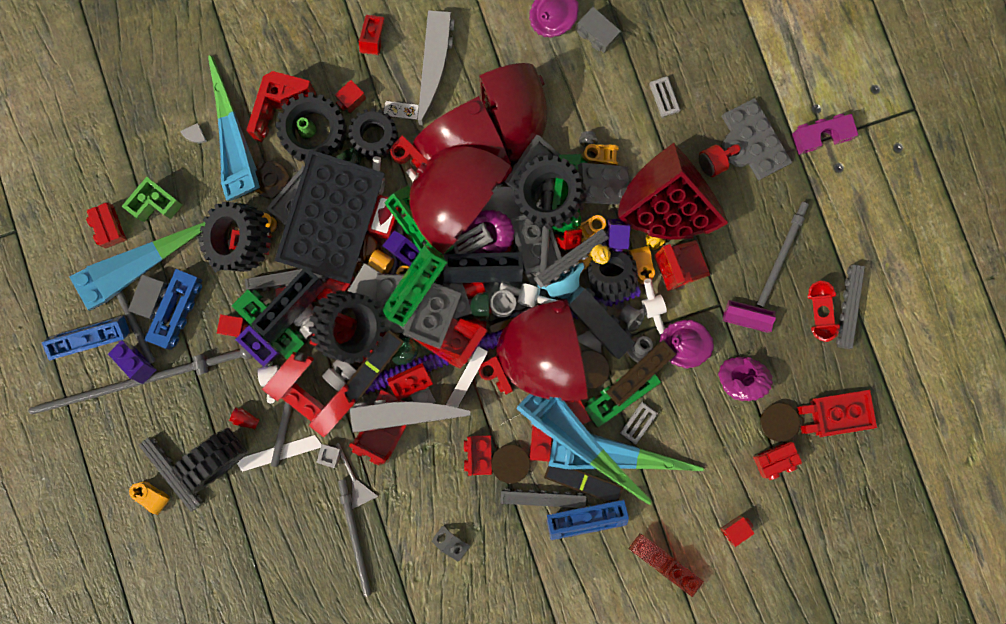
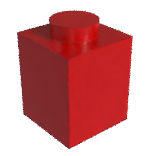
M352 80L335 94L338 107L342 111L346 109L349 113L354 111L366 99L364 92Z
M220 314L217 334L238 337L249 324L244 318Z
M740 515L720 528L734 547L755 534L752 530L754 526L747 517L744 518Z

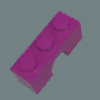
M844 113L838 114L828 121L826 118L820 119L810 126L808 123L802 124L792 134L799 155L818 150L822 146L820 138L822 133L830 135L834 145L851 141L858 136L852 114L845 116Z

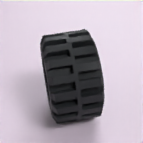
M371 108L370 112L365 109L363 114L357 113V119L353 118L351 120L352 125H349V138L356 152L360 153L363 158L367 157L368 160H372L376 156L388 157L387 153L391 154V147L398 140V131L393 119H391L388 113L384 114V111L380 109L377 112L375 108ZM378 126L384 129V136L380 141L368 143L363 140V135L368 128Z
M609 250L611 258L607 263L599 264L590 261V267H588L590 285L598 298L603 297L605 301L610 299L611 302H615L616 299L621 301L624 300L623 297L628 298L631 296L630 293H634L635 287L638 286L636 261L633 260L631 255H627L625 251ZM611 274H620V275L615 276V277H607L608 275H611Z

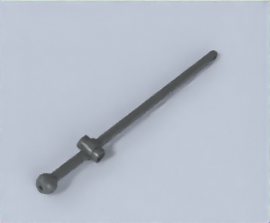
M243 347L240 350L205 359L204 354L193 356V363L154 373L144 384L196 370L197 375L209 372L208 366L241 357L243 359H251L253 356ZM128 380L31 407L28 412L36 414L143 384L134 380Z

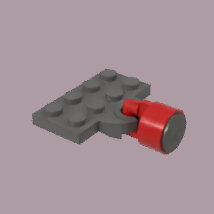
M755 98L722 115L724 122L730 130V133L725 136L721 143L722 148L719 145H713L701 151L698 157L699 164L707 176L715 177L728 170L730 162L734 167L750 165L758 181L792 163Z

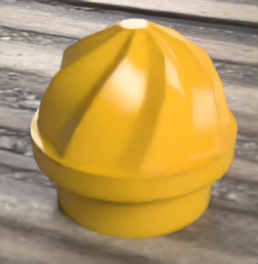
M648 234L646 236L647 246L653 250L660 248L665 243L664 239L651 237Z
M598 244L591 251L593 261L596 263L605 264L611 258V252L605 245Z

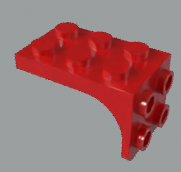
M383 390L380 391L376 401L386 400V403L405 402L401 399L397 400L395 396ZM407 425L361 431L349 445V447L353 448L351 452L361 457L369 456V461L376 465L386 464L389 462Z

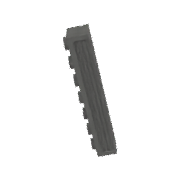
M603 229L599 230L537 275L534 280L540 288L543 286L546 288L551 284L550 281L553 279L556 281L560 278L561 273H567L570 270L569 267L578 265L580 259H586L588 257L587 254L596 245L602 244L604 246L607 243L606 240L609 239Z
M851 265L847 268L848 277L845 280L846 290L843 293L844 302L841 305L843 310L840 315L839 336L836 339V344L839 348L853 349L865 266Z
M302 269L245 279L246 290L250 289L253 291L255 289L256 291L262 290L265 292L269 291L270 288L278 289L282 286H287ZM315 274L321 281L328 280V277Z
M148 437L139 444L140 448L190 512L203 504L202 497L196 493L189 495L171 472L174 466L173 460L169 456L167 457L165 450L158 445V441L154 437Z
M504 488L503 491L501 490L500 504L586 508V495L584 493L572 495L571 492L559 494V491L547 493V491L540 490V493L535 492V490L523 492V489L511 491V489Z

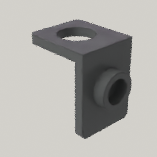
M444 526L440 528L432 539V543L441 552L456 561H460L470 547ZM446 533L445 540L439 543L440 536Z

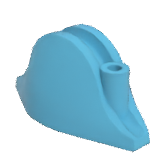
M583 262L575 267H569L570 270L567 273H561L560 278L556 281L553 279L550 281L551 284L546 288L543 286L541 289H546L551 299L555 297L568 298L579 287V277L584 269Z

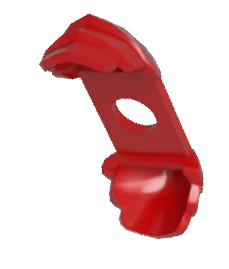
M820 280L811 285L808 293V299L813 301L815 326H812L811 330L817 339L829 342L838 335L840 328L839 324H835L832 297L836 296V292L829 282ZM821 306L829 308L830 313L827 317L818 315V309Z

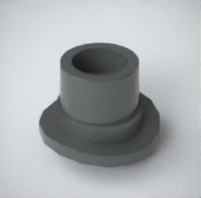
M627 305L621 311L619 318L626 323V329L629 332H633L642 324L646 311L643 308L639 311Z
M646 336L632 339L635 344L627 351L628 355L636 362H639L653 349L652 340Z

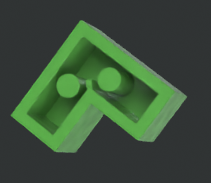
M148 177L142 181L122 205L124 209L142 222H145L155 209L169 219H172L183 206V204Z

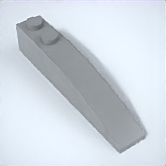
M428 10L418 123L422 126L440 90L448 51L452 49L453 37H450V31H454L455 20L451 19V12Z
M386 400L374 401V405L366 406V403L354 404L355 408H350L353 432L471 416L468 410L419 402L386 403Z

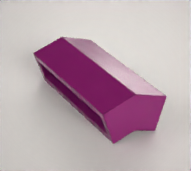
M728 300L722 321L770 333L772 332L776 315L775 311Z

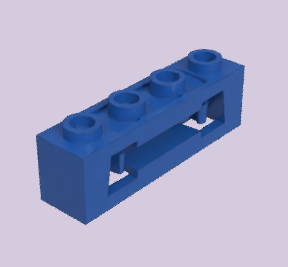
M178 269L175 270L145 341L172 350L178 344L180 330L185 327L187 314L193 309L195 304L194 298L202 289V279ZM180 292L182 294H185L184 297L181 296L179 300V303L169 323L170 327L164 326V323L168 322L171 313L174 309V306L178 300L179 295L177 293Z
M123 315L49 336L41 343L48 360L123 340L130 334Z
M624 500L547 515V525L551 540L626 526L629 520Z

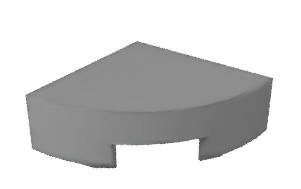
M198 123L180 131L191 142H207Z

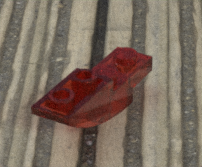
M641 533L638 534L628 548L691 597L696 594L704 582Z

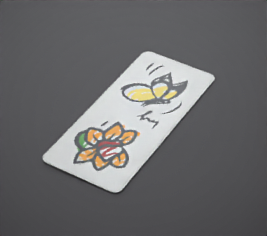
M386 101L384 114L388 113L392 117L417 119L419 106Z

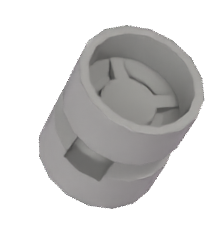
M507 290L495 292L491 298L492 312L501 318L508 317L514 312L516 307L514 295Z
M311 304L293 322L296 326L301 327L300 332L306 340L313 336V333L309 332V327L314 325V322H310V316L315 317L316 315Z
M336 360L333 363L334 367L328 368L322 377L339 391L352 378L357 369L350 363Z

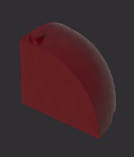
M530 63L510 64L479 75L480 99L496 128L511 166L518 162L536 135H539L541 138L543 137L547 123V103L543 90L545 83L542 76L538 75L535 66Z
M479 96L450 110L433 121L419 133L413 142V146L427 160L441 150L466 146L488 151L511 165L496 128ZM511 166L509 167L506 175L504 176L500 184L505 183V180L507 179L511 171H513Z
M672 143L656 155L637 173L623 194L618 209V216L625 224H630L631 228L660 239L694 238V235L711 233L728 223L725 213L714 193L699 171L675 143Z
M466 146L441 150L432 156L426 164L422 162L416 170L418 174L412 183L409 197L412 216L425 239L437 251L444 254L457 241V237L461 232L465 231L494 194L492 191L497 184L501 183L511 165L488 151Z
M567 299L530 308L515 317L504 328L497 343V359L504 374L511 379L514 385L529 394L545 399H550V397L561 398L562 401L588 399L579 343Z

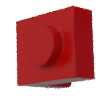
M582 229L565 230L564 233L554 234L559 248L566 250L579 246L581 244Z

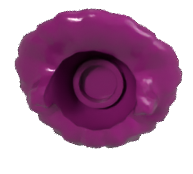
M534 0L529 12L530 25L538 35H542L545 38L558 37L570 30L578 18L579 3L577 0Z
M496 210L481 211L465 231H462L461 235L484 223L493 241L472 253H503L511 246L515 233L511 219L506 214ZM483 231L479 232L478 234H476V235H474V236H472V237H473V238L476 237L477 235L483 233Z
M682 320L670 324L664 329L659 342L664 340L676 353L670 362L686 369L701 365L711 357L714 349L713 338L709 331L702 324L694 320Z
M751 357L730 358L725 360L719 368L718 376L724 391L735 400L756 401L767 395L772 388L773 377L770 370L764 364Z

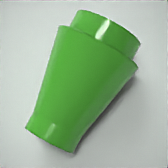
M300 118L297 121V131L302 138H311L315 134L316 126L312 121L306 118Z

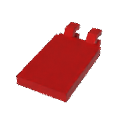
M870 390L814 398L810 401V405L797 407L798 415L812 413L814 424L800 426L802 434L816 432V436L826 437L877 428Z

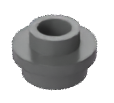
M585 131L581 133L579 143L587 147L589 144H597L598 138L594 132Z

